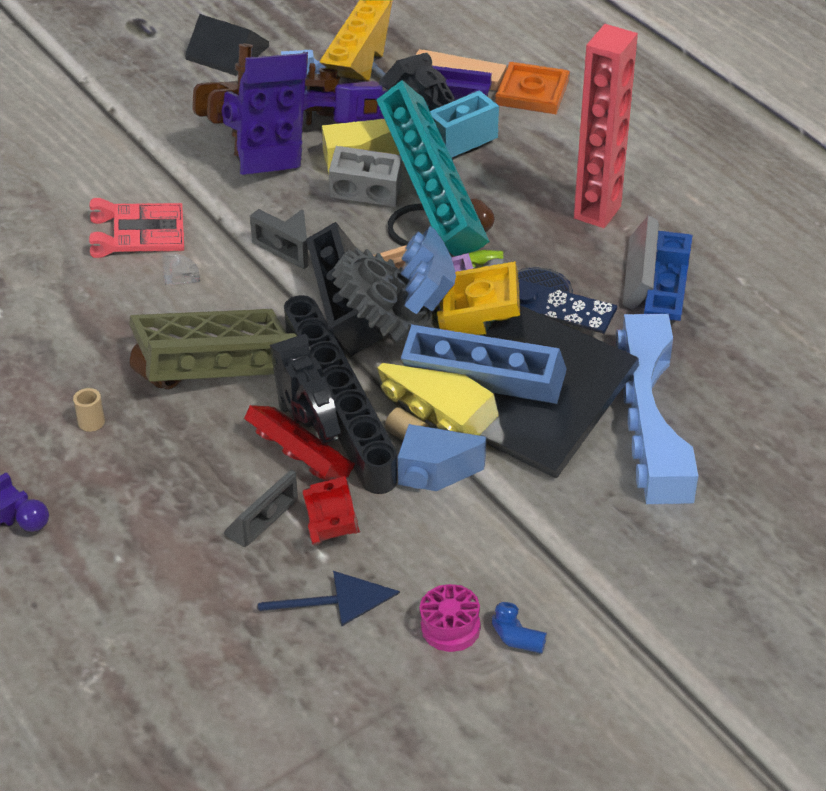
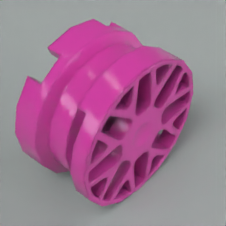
M447 584L437 586L423 596L419 606L420 624L423 638L429 645L441 651L455 652L462 651L474 644L479 638L481 630L479 618L480 605L478 597L470 589L461 585Z

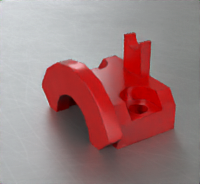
M346 476L312 484L310 488L302 490L310 521L308 529L312 545H321L323 541L330 540V538L360 533Z

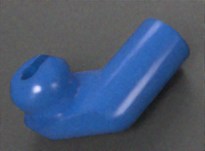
M500 602L495 607L496 614L492 616V625L503 643L509 647L542 654L547 632L524 628L517 619L519 610L515 604L510 602Z

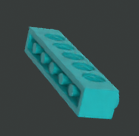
M401 80L376 101L432 228L437 231L452 255L456 257L477 251L490 241L424 98Z

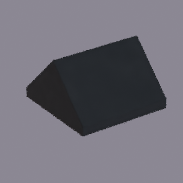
M199 14L185 53L186 60L237 76L238 71L235 70V64L239 63V44L253 45L252 57H258L269 47V41L250 29Z

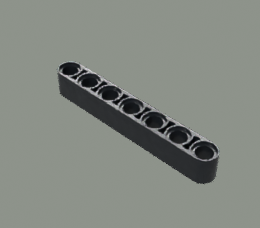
M304 295L289 298L284 304L286 333H295L296 336L306 333L308 336L309 346L312 351L310 353L311 358L315 357L322 367L324 377L335 401L338 424L341 430V435L337 437L349 460L355 464L353 468L362 486L374 494H384L392 491L397 484V453L392 441L334 334L329 330L328 323L316 301Z

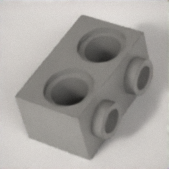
M336 146L329 168L330 197L396 207L402 185L401 155Z

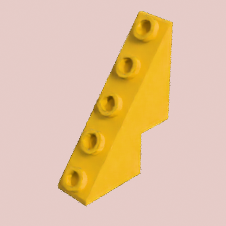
M359 0L320 59V63L327 68L338 70L340 77L370 81L374 56L383 57L393 0Z

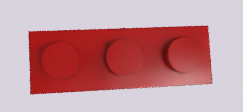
M249 406L244 419L256 427V434L266 440L277 442L283 447L282 452L285 455L309 465V472L323 480H330L331 477H349L355 465L349 459L329 445H322L319 438L275 407Z

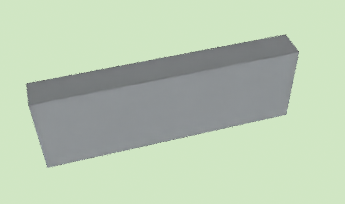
M649 215L629 237L623 305L631 310L636 309L647 297L648 290L654 289L659 220Z

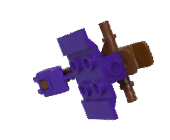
M239 44V63L235 64V70L238 71V81L199 83L193 90L192 108L194 114L200 117L207 116L208 120L214 124L224 123L233 128L232 136L235 137L234 155L240 157V174L242 175L301 167L303 111L306 114L307 126L312 124V111H316V114L321 116H334L333 119L336 123L384 119L376 100L388 91L376 81L340 84L338 70L320 68L319 74H315L314 63H310L307 75L308 52L252 57L253 45Z

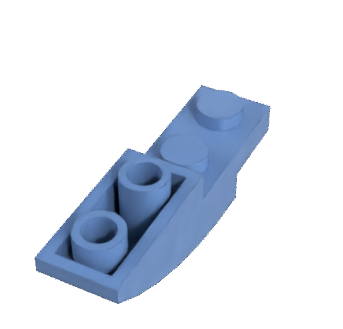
M429 226L424 234H421L419 231L416 232L405 247L406 251L401 257L405 261L401 274L410 280L405 288L408 296L404 306L415 314L423 306L433 311L453 287L456 279L454 264L448 249L437 231Z

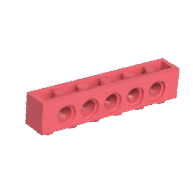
M604 24L586 45L574 219L604 229L620 209L622 203L638 33Z

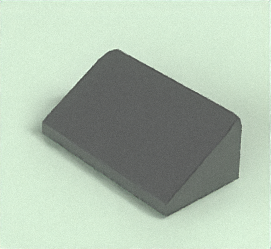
M292 469L239 515L224 531L225 536L243 547L252 543L298 500L296 472Z

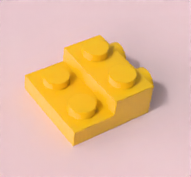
M516 261L455 272V284L440 301L441 310L437 311L440 329L474 335L486 334V321H502L510 317L520 316L519 279Z

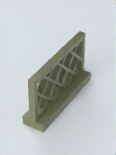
M273 309L130 315L129 322L146 360V376L149 382L274 374L270 345L296 337L295 333H286ZM256 322H266L267 324L263 326ZM220 324H227V325H229L230 327H226V326H223V325H220ZM185 326H192V327H195V328H194V329H191V328H188V327H185ZM150 327H154V328H157L158 330L155 331V330H152V329H149V328H150ZM243 330V331L252 333V334H254V335H248V334H245V333L240 332V331ZM209 332L211 334L217 335V337H213L205 333ZM169 334H173L182 338L177 339L169 336Z

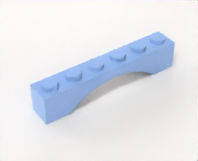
M624 314L623 330L616 331V348L639 358V367L625 384L623 394L624 403L631 404V408H628L627 421L628 430L635 431V435L632 436V457L640 461V464L636 465L637 488H644L646 504L694 503L698 482V471L693 446L678 436L665 422L656 407L652 394V388L658 378L670 366L673 335L669 314Z

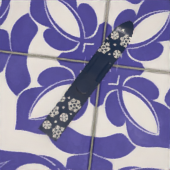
M519 279L520 305L558 322L605 334L617 310V305Z

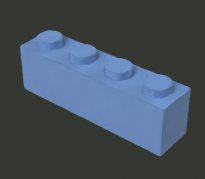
M412 324L401 356L404 366L464 374L492 393L555 404L558 402L567 370L559 348Z

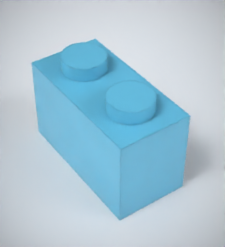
M481 91L430 111L451 158L498 138L499 105Z

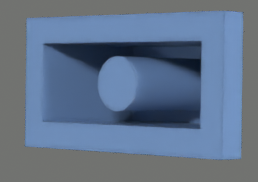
M409 424L398 454V485L439 491L484 470L486 437Z

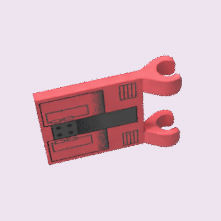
M93 198L90 201L91 210H101L100 212L93 211L90 213L91 222L100 224L114 218V237L102 232H92L90 234L89 243L92 244L90 255L93 258H102L113 252L184 251L182 203L113 204L102 198Z

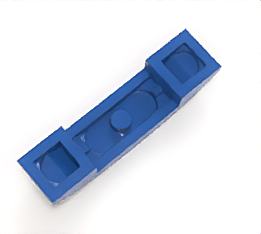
M658 231L654 289L647 292L644 314H669L670 320L681 321L692 234Z

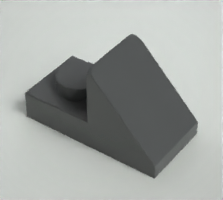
M260 209L250 215L252 243L302 269L309 266L303 209L285 222Z

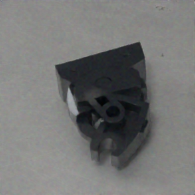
M427 52L397 60L378 82L383 88L390 90L403 80L424 98L429 111L455 101L452 92L446 84V78L432 67V59Z
M306 333L271 344V357L281 411H289L296 423L302 421L306 427L313 426L322 445L337 441V436L341 435V430L338 424L335 401L324 377L322 367L315 357L311 358L310 353L312 351Z

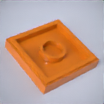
M509 62L495 95V103L504 107L557 114L569 82L570 71Z

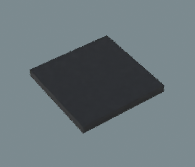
M520 305V316L510 317L502 321L495 320L483 336L559 348L567 368L557 404L493 393L499 416L479 436L486 437L487 445L557 479L639 367V358Z

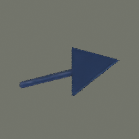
M333 571L336 595L260 602L257 605V609L259 611L338 604L341 626L400 594V591Z

